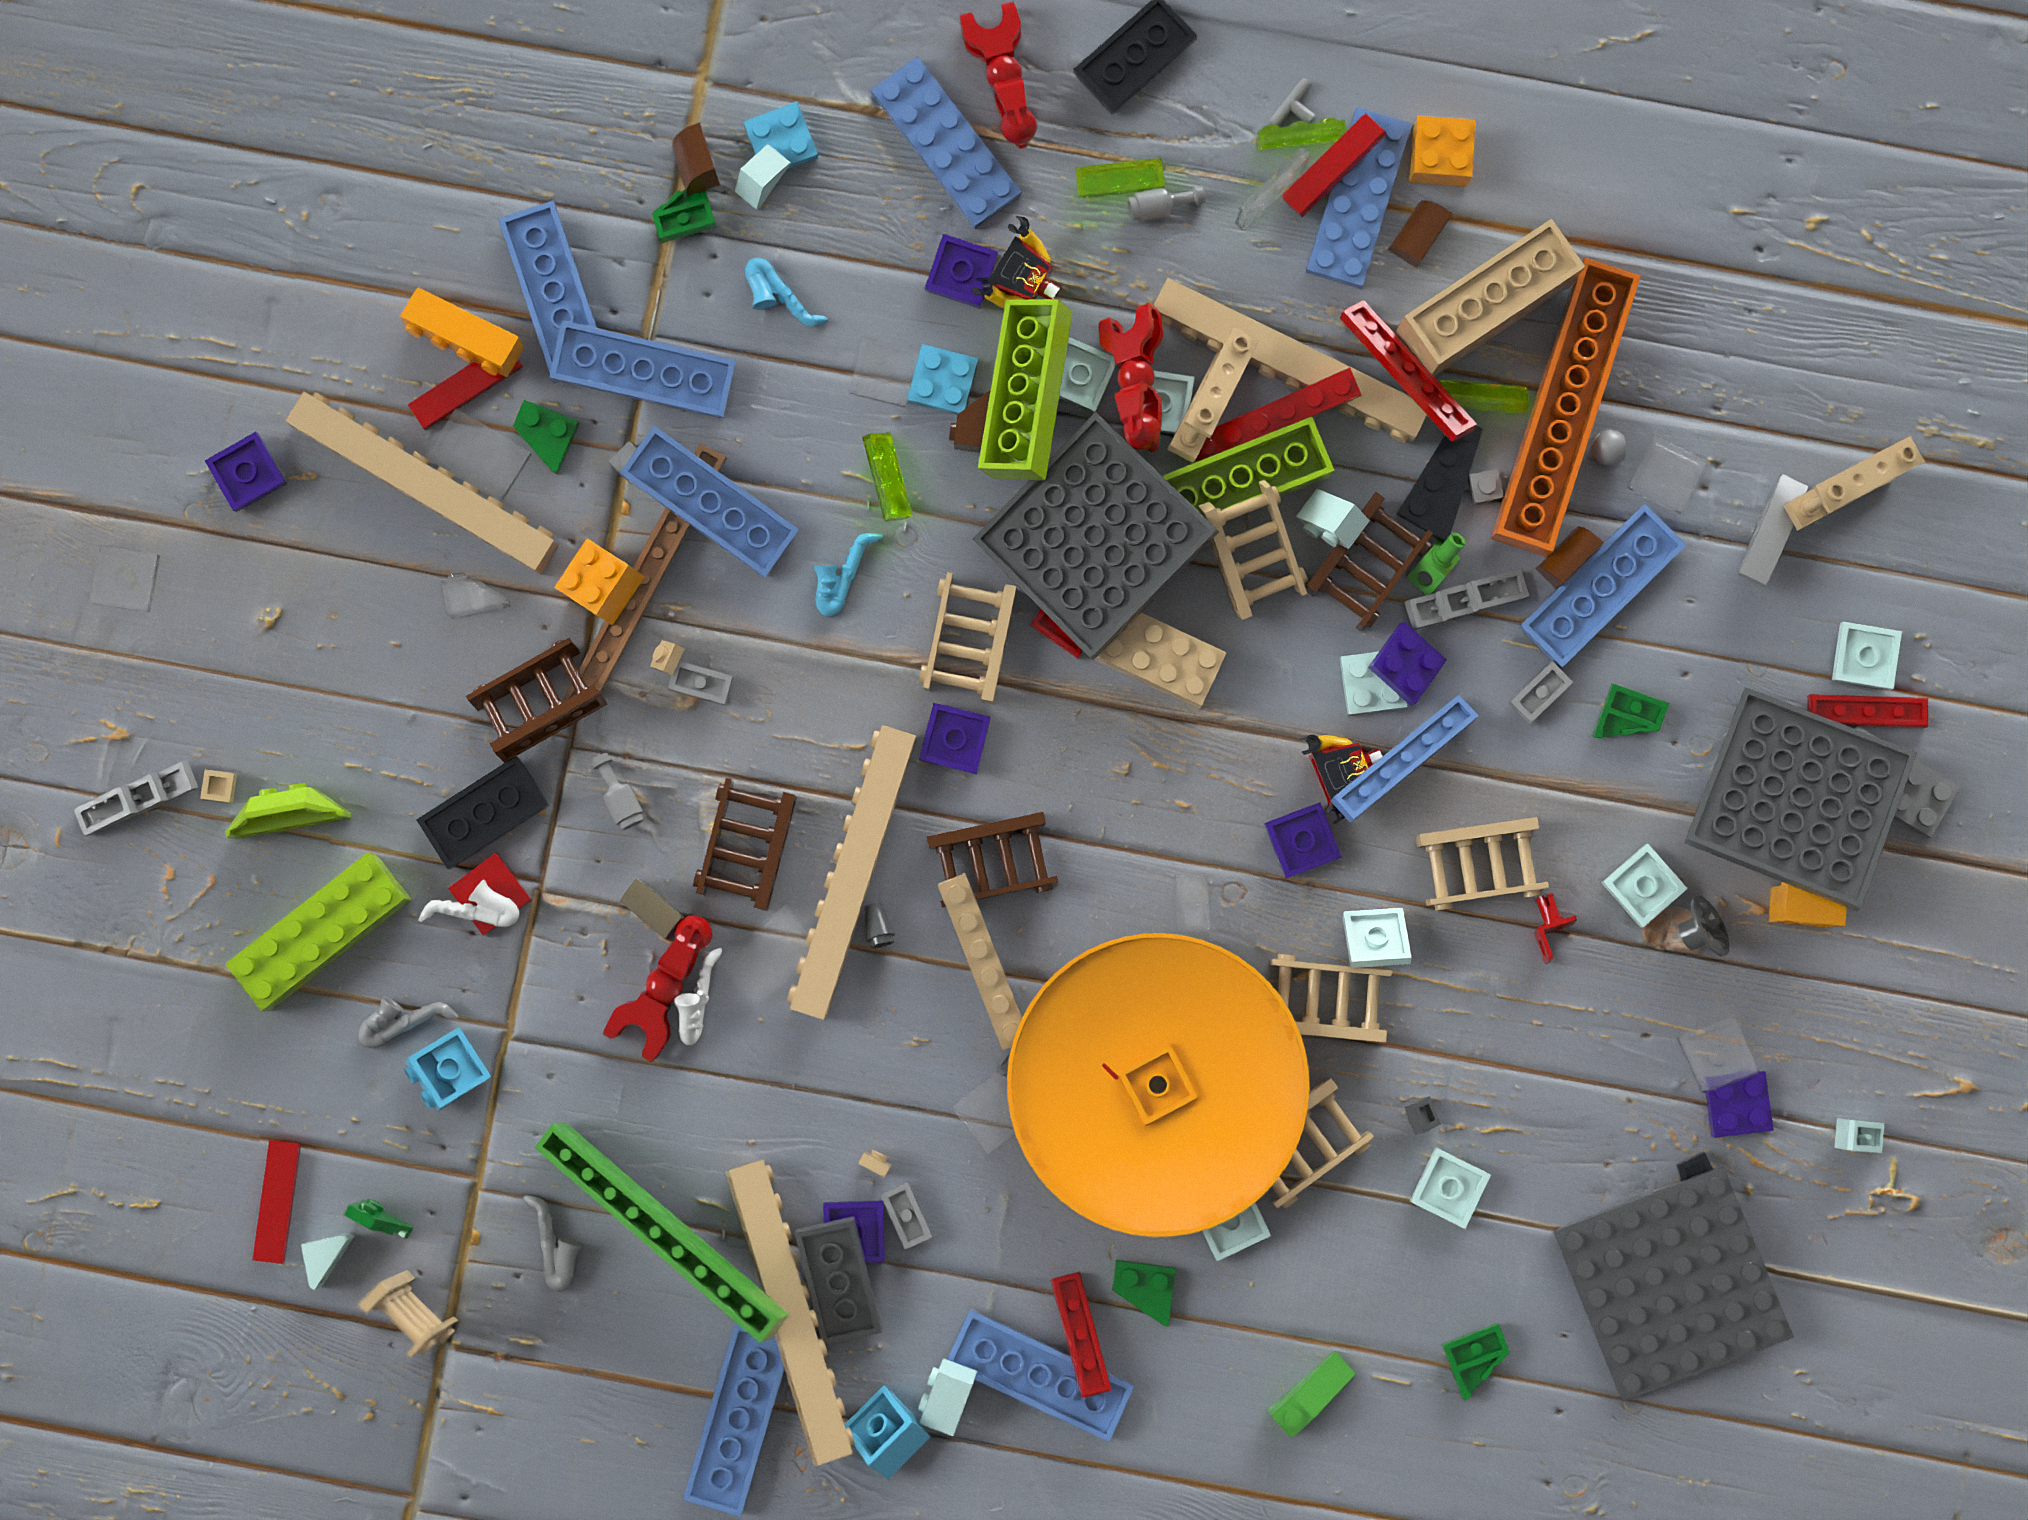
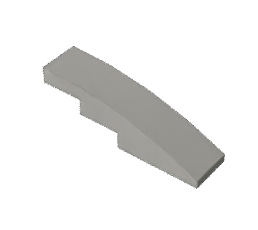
M1780 474L1756 524L1757 528L1746 549L1748 552L1737 575L1761 587L1767 586L1794 525L1783 505L1806 493L1808 486L1784 474Z
M1518 569L1440 590L1434 594L1410 599L1404 603L1412 629L1416 630L1499 607L1530 596L1522 570Z
M181 761L159 773H151L129 785L119 786L75 808L74 812L83 835L89 836L198 789V785L188 761Z

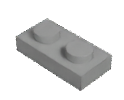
M679 661L674 674L671 675L668 689L726 706L734 677Z
M1552 661L1509 704L1530 724L1573 681Z
M908 1181L880 1194L905 1250L933 1237Z

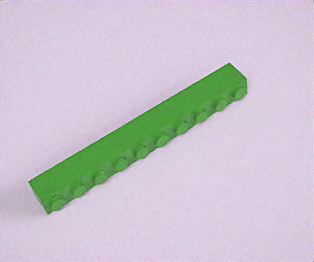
M566 1122L552 1124L534 1147L759 1343L772 1339L790 1315Z

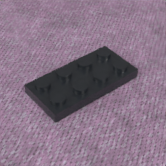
M1151 0L1073 69V74L1112 115L1195 42L1198 35L1165 0Z
M516 756L416 820L446 868L451 870L550 805L519 756Z

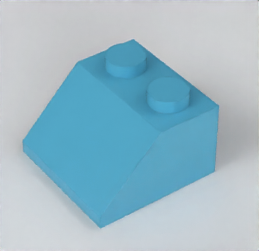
M885 1385L844 1424L845 1428H850L854 1438V1446L866 1463L887 1480L931 1437L924 1426L919 1424L918 1418Z

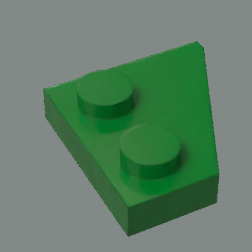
M685 189L682 192L678 190L670 197L666 204H662L652 213L661 244L717 227L706 190L688 196Z
M524 400L513 427L551 471L558 475L580 423Z
M1611 683L1592 736L1603 738L1659 731L1670 703Z
M372 1199L349 1204L344 1213V1216L369 1230L380 1231L389 1235H393L395 1232L407 1239L413 1230L412 1226L383 1211L384 1206Z
M1116 1259L1112 1291L1163 1326H1169L1176 1268Z
M1498 1323L1441 1344L1464 1401L1472 1396L1471 1393L1483 1380L1485 1381L1493 1372L1495 1366L1500 1364L1510 1353Z

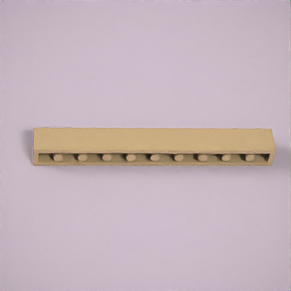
M1170 278L1166 279L1154 303V306L1160 312L1163 327L1169 328L1171 325L1181 330L1180 334L1185 338L1193 341L1197 338L1207 343L1206 346L1216 353L1221 351L1232 327L1258 339L1259 342L1247 366L1250 364L1258 368L1259 373L1267 378L1274 379L1277 377L1285 381V385L1294 391L1350 367ZM1350 367L1362 396L1338 406V412L1350 418H1353L1355 415L1365 420L1364 424L1369 428L1378 431L1381 428L1391 433L1390 437L1400 443H1406L1407 441L1412 443L1427 414L1409 395Z
M303 391L285 420L290 426L541 575L558 547V544L552 539L554 537L553 533L542 526H539L537 530L527 524L529 519L516 511L512 515L502 510L504 504L489 496L486 500L477 495L480 491L466 481L462 485L452 480L455 475L441 466L437 470L428 466L430 460L415 451L412 455L403 451L405 445L392 437H389L386 441L378 436L380 431L367 422H364L361 426L353 421L355 416L340 407L336 411L328 406L330 401L316 392L311 396Z
M882 725L880 732L874 731L870 747L874 748L871 760L865 759L861 775L865 776L862 788L856 787L852 798V804H856L853 816L847 815L842 831L847 834L844 843H838L833 860L838 862L835 871H829L824 888L828 889L825 901L819 900L815 912V917H819L816 929L810 928L805 943L810 948L807 957L801 956L796 973L800 974L798 985H792L789 991L787 1002L791 1003V1010L822 1020L827 1018L917 740L916 735Z
M759 1160L728 1170L725 1174L760 1289L790 1314L774 1336L813 1465L819 1466L853 1454L851 1446L855 1445L850 1428H845L842 1416L846 1415L841 1398L836 1399L833 1387L837 1385L832 1369H827L824 1357L828 1356L823 1339L818 1340L815 1328L819 1327L814 1310L809 1311L806 1299L810 1298L806 1282L800 1281L797 1272L798 1269H801L800 1261L796 1251L791 1252L788 1242L792 1240L791 1231L788 1223L782 1222L779 1213L783 1211L780 1196L778 1193L774 1194L771 1182H774L772 1169L769 1164L765 1165L764 1160Z

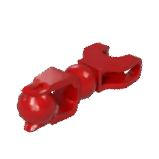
M1014 2L1002 4V21L998 26L988 29L978 25L973 13L961 14L960 27L965 48L971 55L980 58L986 66V79L994 89L996 107L1002 118L1000 124L1001 132L1007 141L1015 144L1019 149L1026 148L1028 142L1031 141L1037 131V121L1032 112L1027 110L1022 68L1014 58V49L1018 46L1021 39V22Z
M1147 303L1136 309L1135 323L1127 332L1124 333L1123 326L1111 317L1101 320L1098 328L1100 345L1107 352L1114 355L1115 364L1120 367L1117 381L1121 390L1115 393V400L1124 426L1123 435L1125 440L1134 449L1149 450L1152 453L1157 451L1160 441L1162 400L1156 393V390L1152 388L1155 374L1150 365L1154 364L1153 355L1163 339L1164 332L1160 312L1153 304Z
M692 915L683 918L677 924L675 940L657 963L658 968L648 975L645 983L646 990L641 992L637 1000L626 1002L615 1008L604 1028V1036L614 1039L621 1035L629 1024L638 1025L645 1031L647 1038L642 1051V1057L650 1063L658 1058L671 1037V1024L668 1020V1012L672 1006L671 1003L674 1002L677 996L681 995L683 990L682 981L686 980L691 974L699 952L705 950L711 943L713 937L712 928L707 920L703 917Z

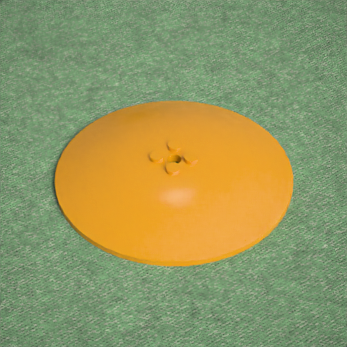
M1144 933L1114 939L1085 951L1059 969L1041 987L1024 1013L1013 1040L1008 1063L1007 1098L1015 1135L1026 1159L1037 1176L1058 1199L1078 1214L1112 1230L1149 1237L1178 1236L1205 1230L1233 1218L1262 1197L1276 1182L1289 1163L1304 1128L1309 1100V1069L1300 1031L1291 1012L1273 986L1254 967L1226 949L1201 939L1168 933ZM1103 1063L1119 1076L1117 1080L1103 1068ZM1156 1076L1164 1078L1167 1083L1165 1091L1160 1094L1153 1093L1149 1088L1150 1080Z

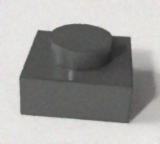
M1430 1096L1419 1099L1404 1107L1415 1135L1425 1133L1441 1124Z

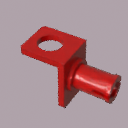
M1553 893L1546 894L1547 897L1543 895L1535 899L1544 924L1537 927L1534 935L1545 964H1549L1553 960L1545 934L1570 927L1577 921L1576 916L1561 918Z

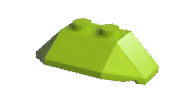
M306 783L289 785L288 791L278 792L277 788L260 790V796L249 798L225 833L226 838L240 839L351 819V814L319 790L307 787Z

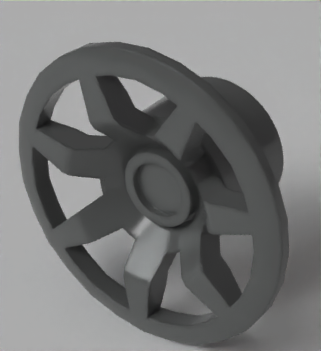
M1694 897L1691 902L1693 918L1680 923L1678 927L1684 944L1690 950L1698 949L1707 944L1718 956L1723 957L1729 953V938L1720 915L1704 897ZM1711 912L1715 917L1713 920L1709 919ZM1719 925L1721 931H1716L1715 927Z

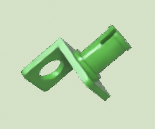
M1451 533L1444 543L1438 540L1407 576V580L1425 595H1430L1461 559L1457 554L1466 545L1465 539L1458 533ZM1420 571L1429 573L1433 579L1432 584L1422 583L1419 580L1418 573Z

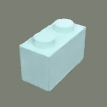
M1320 489L1315 490L1296 516L1304 524L1302 529L1311 537L1317 539L1318 536H1321L1325 542L1333 547L1339 544L1348 549L1370 521L1355 504Z
M944 1358L939 1369L933 1367L927 1385L932 1386L930 1395L923 1394L918 1411L923 1412L919 1424L954 1436L977 1371Z

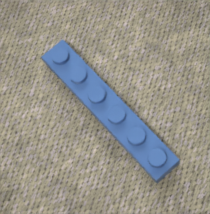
M1458 694L1335 795L1331 802L1352 823L1472 724L1479 715Z

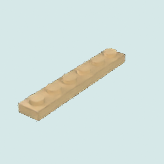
M966 873L938 883V888L1002 1050L1012 1047L1022 1016Z

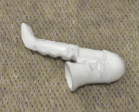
M483 879L468 899L478 903L477 906H473L471 903H464V905H461L460 902L452 903L451 900H432L424 907L418 921L422 922L433 916L435 912L468 920L475 919L494 924L497 927H509L517 922L519 910L511 899L492 891Z
M721 948L709 952L705 957L702 968L699 970L700 977L697 979L698 985L694 989L695 994H681L674 999L679 1011L678 1032L680 1040L686 1045L695 1044L701 1036L704 1026L702 1023L705 1005L709 1000L708 990L711 969L722 954Z

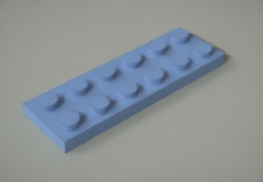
M918 56L871 90L874 98L974 229L1021 196L1019 188Z
M1356 107L1351 126L1367 113L1385 130L1387 135L1331 189L1306 273L1361 289L1412 123Z
M553 200L498 219L549 372H551L562 320L597 328L556 204Z
M562 320L549 379L723 419L736 360Z
M656 426L651 428L619 473V475L764 578L799 530Z
M1644 504L1544 601L1519 628L1561 669L1687 545Z
M969 1309L947 1358L949 1361L977 1371L974 1380L1108 1442L1111 1440L1134 1388L1133 1384L1107 1373L1112 1391L1081 1399L1069 1354L972 1309Z
M735 1322L683 1500L741 1517L785 1370L775 1336L772 1339L759 1343Z

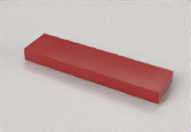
M1365 113L1281 197L1301 217H1304L1387 135L1385 130Z
M519 360L515 363L508 377L523 368ZM474 361L407 405L426 431L507 377L499 373L496 376L483 370L481 364Z
M1815 694L1807 696V711L1846 726L1928 727V698Z
M269 1140L252 1261L285 1263L301 1143Z
M1080 1272L1051 1279L1050 1282L1081 1399L1112 1391Z

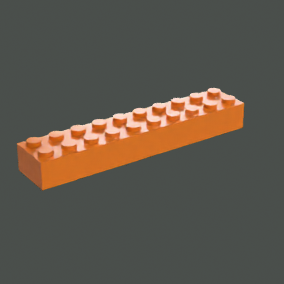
M1589 258L1583 259L1582 262L1585 268L1571 286L1490 538L1543 557H1547L1554 550L1641 275Z

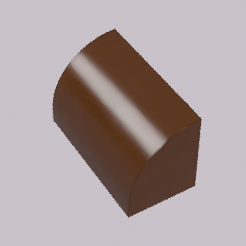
M696 123L686 127L675 136L672 142V150L688 196L720 186L701 124Z
M1425 200L1420 201L1387 250L1417 268L1449 221L1452 212L1436 203Z
M1578 526L1535 569L1557 589L1604 542L1588 529Z

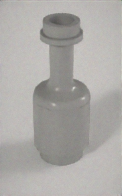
M1192 186V191L1173 195L1168 194L1165 188L1134 193L1133 197L1127 198L1129 215L1132 221L1138 220L1139 222L1168 217L1171 214V208L1174 206L1193 202L1196 206H1200V204L1205 203V192L1202 186Z
M603 753L591 760L593 769H599L608 787V792L604 794L603 799L616 825H620L622 830H627L641 823L644 820L641 815L643 810L629 784L621 785L618 782L609 764L612 762V758L609 757L608 753Z

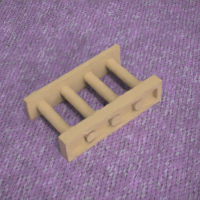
M1232 327L1221 351H1217L1167 450L1191 463L1195 461L1206 438H1210L1259 342L1258 339Z
M1911 436L1821 482L1814 486L1812 490L1787 502L1783 506L1798 531L1891 482L1899 475L1925 461Z
M1265 480L1259 482L1262 491L1261 495L1224 510L1216 509L1210 502L1198 506L1200 513L1219 531L1210 542L1234 611L1241 620L1253 616L1250 606L1254 605V601L1292 586L1301 596L1307 594L1305 584L1308 583L1306 573L1302 567H1298L1277 505L1281 503L1280 495L1275 486L1271 487ZM1267 506L1271 522L1233 537L1225 536L1222 526L1226 525V521ZM1276 532L1281 548L1242 564H1239V562L1234 563L1231 553L1235 552V548ZM1285 559L1290 575L1250 591L1243 589L1241 579H1244V575Z
M947 572L946 579H940L937 596L942 597L928 666L922 665L919 682L924 683V691L929 692L932 682L976 690L977 694L982 695L981 701L983 703L993 704L1017 586L1005 584L1004 591L998 590L997 593L954 585L952 584L953 573ZM954 596L993 604L995 608L1000 609L998 620L992 619L990 622L946 613L949 597ZM945 624L989 633V637H994L992 649L980 650L941 642L943 626ZM941 653L983 662V665L988 666L986 677L980 676V679L936 671L934 669L937 655Z
M1538 818L1506 821L1415 836L1417 848L1425 847L1426 852H1429L1436 898L1426 900V906L1435 905V911L1451 909L1453 908L1452 902L1519 892H1523V898L1541 895L1540 889L1549 888L1548 882L1536 883L1529 837L1532 836L1531 831L1539 829ZM1513 834L1514 839H1517L1524 879L1523 886L1507 888L1499 842L1502 841V835ZM1484 838V843H1488L1495 890L1477 891L1470 848L1473 845V839ZM1454 842L1455 848L1459 849L1466 894L1448 897L1441 850L1444 849L1443 844Z
M1278 954L1277 959H1270V966H1280L1277 993L1281 996L1287 1007L1289 1003L1291 969H1309L1306 1014L1302 1016V1022H1295L1300 1034L1386 1042L1387 1030H1379L1380 1024L1377 1023L1380 978L1381 976L1392 977V970H1384V966L1351 968L1350 966L1295 961V955ZM1321 970L1339 972L1335 1019H1332V1025L1320 1024V1018H1317ZM1351 973L1369 975L1365 1022H1362L1361 1028L1349 1027L1350 1021H1347Z
M1326 1078L1309 1091L1308 1110L1304 1124V1130L1323 1154L1326 1161L1312 1171L1297 1149H1295L1290 1161L1302 1179L1290 1188H1287L1281 1178L1278 1177L1272 1185V1188L1278 1194L1271 1201L1276 1208H1279L1281 1205L1284 1209L1289 1207L1299 1199L1296 1194L1353 1152L1359 1155L1371 1146L1369 1141L1374 1138L1371 1132L1366 1131L1360 1135L1333 1099L1335 1097L1333 1092L1338 1087L1331 1078ZM1317 1103L1321 1107L1325 1106L1351 1142L1337 1153L1310 1118L1311 1113L1309 1109Z
M406 1270L379 1282L358 1305L366 1314L375 1309L378 1312L382 1310L415 1343L406 1353L411 1358L418 1353L423 1356L438 1341L443 1344L455 1332L452 1326L458 1320L453 1316L442 1323L411 1291L413 1288L410 1284L416 1278Z

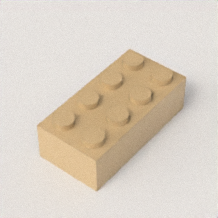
M1140 612L1094 660L1200 710L1227 652Z

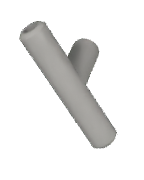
M1301 79L1269 120V124L1273 128H1278L1290 112H1293L1307 124H1311L1314 121L1316 115L1299 103L1300 99L1311 87V82L1308 79Z

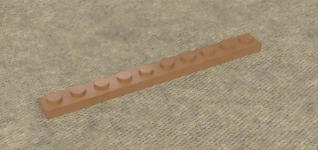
M701 443L694 453L718 472L721 471L727 460L726 456ZM666 507L633 567L645 576L613 626L604 621L578 669L586 686L595 685L601 693L691 525ZM572 683L561 702L575 695L576 691Z

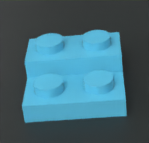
M460 1027L411 1055L405 1061L408 1066L404 1068L406 1076L412 1084L419 1083L424 1091L420 1094L422 1101L428 1109L434 1107L436 1112L444 1109L463 1097L464 1094L491 1078V1075Z

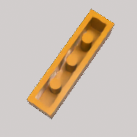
M418 287L400 315L406 326L405 330L417 338L424 336L430 339V342L437 348L444 351L448 348L456 352L455 354L465 362L471 363L473 360L481 364L483 370L495 376L499 373L508 377L524 350V346L518 336Z

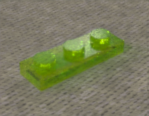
M1334 117L1320 120L1319 123L1308 124L1307 121H1298L1288 127L1279 128V125L1275 124L1264 126L1262 130L1257 132V151L1337 141L1346 132L1345 120H1337Z
M1162 158L1075 167L1078 199L1165 188Z
M1449 380L1439 381L1463 408H1475L1479 411L1499 410L1507 413L1528 412L1529 397L1527 387Z
M891 432L869 433L863 436L862 439L884 521L905 520L912 517Z

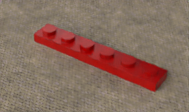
M1364 300L1343 310L1340 316L1341 321L1451 442L1474 430L1477 423Z
M1349 367L1216 426L1211 437L1206 438L1196 461H1201L1309 417L1318 416L1361 397L1362 393L1351 368Z

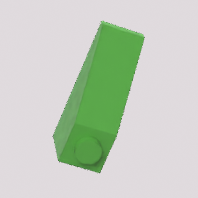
M1334 1351L1272 1405L1268 1412L1286 1434L1292 1438L1320 1413L1352 1379L1355 1373L1341 1356Z

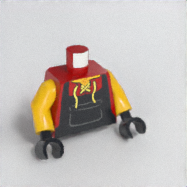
M1016 216L1021 224L1019 229L1013 224L1008 225L1009 231L1020 234L1019 238L1014 237L990 279L987 277L976 278L977 281L982 283V290L972 288L974 295H985L987 300L1002 309L1005 308L1006 300H1036L1038 295L1045 299H1056L1061 289L1059 286L1048 281L1052 273L1051 259L1042 241L1029 228L1028 219L1021 216Z
M1313 734L1302 737L1299 740L1306 741L1309 747L1308 750H1304L1302 753L1303 755L1310 754V760L1329 805L1326 813L1334 811L1337 819L1332 823L1337 824L1345 819V817L1331 802L1333 797L1383 756L1379 749L1363 754L1359 743L1353 744L1348 738L1333 735L1316 736Z

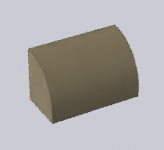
M637 878L621 898L622 904L666 941L676 930L677 924L685 918L653 889Z

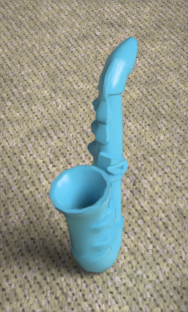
M756 257L747 262L745 277L753 292V309L763 310L775 306L777 301L773 294H776L781 304L785 303L786 308L792 312V316L799 319V322L803 325L818 326L828 322L827 317L821 315L811 316L808 314L790 288L783 283L775 272V268L767 260Z
M865 533L859 535L854 541V545L849 549L850 553L845 559L846 564H843L839 576L836 575L838 565L813 567L818 580L815 597L816 607L822 615L833 617L840 613L846 603L845 599L851 581L854 580L866 545L873 544L877 540L882 539L883 534Z

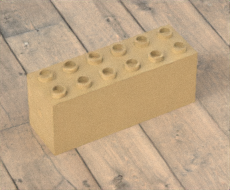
M1551 218L1405 315L1395 334L1433 376H1436L1570 287L1584 270L1585 265Z

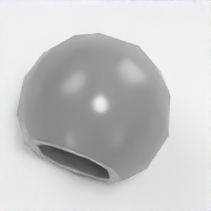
M1612 429L1598 433L1591 442V453L1594 460L1601 465L1609 467L1622 462L1626 455L1624 435L1618 430Z

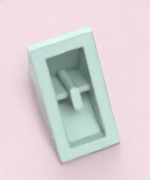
M766 145L740 169L735 192L758 210L791 162L770 145Z
M1837 1118L1835 1148L1882 1153L1884 1123Z
M343 1234L301 1245L308 1284L311 1289L316 1290L324 1285L355 1236L353 1234Z

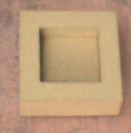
M662 640L660 645L654 650L653 661L650 667L673 675L685 648Z
M205 769L200 799L233 803L237 774Z
M873 1149L871 1153L865 1151L858 1163L884 1178L891 1167V1164L886 1162L888 1157Z

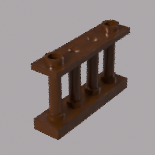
M1377 492L1374 493L1361 512L1373 523L1377 521L1414 548L1403 562L1368 537L1364 529L1354 541V545H1361L1396 571L1387 586L1349 559L1350 555L1346 553L1348 548L1337 544L1305 587L1307 593L1311 596H1314L1317 590L1321 593L1325 591L1361 617V621L1356 626V629L1359 631L1365 625L1371 628L1380 616V613L1376 610L1415 557L1419 555L1422 558L1432 545L1428 541L1433 534L1430 530L1420 539L1383 512L1384 508L1380 505L1385 498ZM1334 567L1339 570L1343 568L1379 594L1370 609L1331 582L1333 579L1328 575Z
M570 637L566 640L555 642L550 649L490 683L476 687L472 693L466 696L467 700L477 711L485 709L498 735L497 740L491 742L490 745L494 753L504 763L607 705L603 694L595 685L586 686L572 659L580 654V651ZM562 664L576 691L573 697L564 702H561L546 674V672ZM534 679L537 680L550 705L549 710L539 716L534 715L520 688ZM509 693L524 720L523 725L513 731L508 730L495 704V701Z
M726 778L725 783H720L717 789L715 800L720 802L702 870L697 869L693 886L697 887V894L704 896L707 887L750 897L751 901L755 902L754 908L768 911L797 796L783 792L782 798L777 797L774 800L734 790L733 785L735 781ZM729 801L773 811V815H777L775 827L770 826L768 829L725 818ZM722 829L766 840V843L770 844L767 856L762 855V857L718 847ZM717 858L757 868L758 872L762 873L760 885L755 884L751 886L711 876L714 859Z
M1043 812L927 836L929 849H936V853H940L945 881L956 877L951 852L954 850L953 845L965 843V847H969L978 893H974L976 900L1035 888L1036 893L1053 890L1052 884L1058 883L1057 876L1048 878L1038 832H1041L1040 826L1046 825ZM1023 830V834L1027 835L1036 880L1019 884L1009 838H1012L1011 832ZM994 836V841H998L1007 887L990 890L980 845L983 844V838ZM944 900L940 901L941 907H946Z

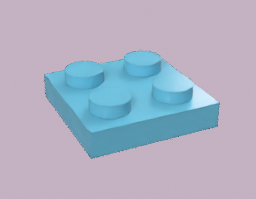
M797 101L743 122L755 155L766 145H770L791 162L787 169L818 158V153Z
M922 344L907 402L958 415L966 409L978 365V358Z

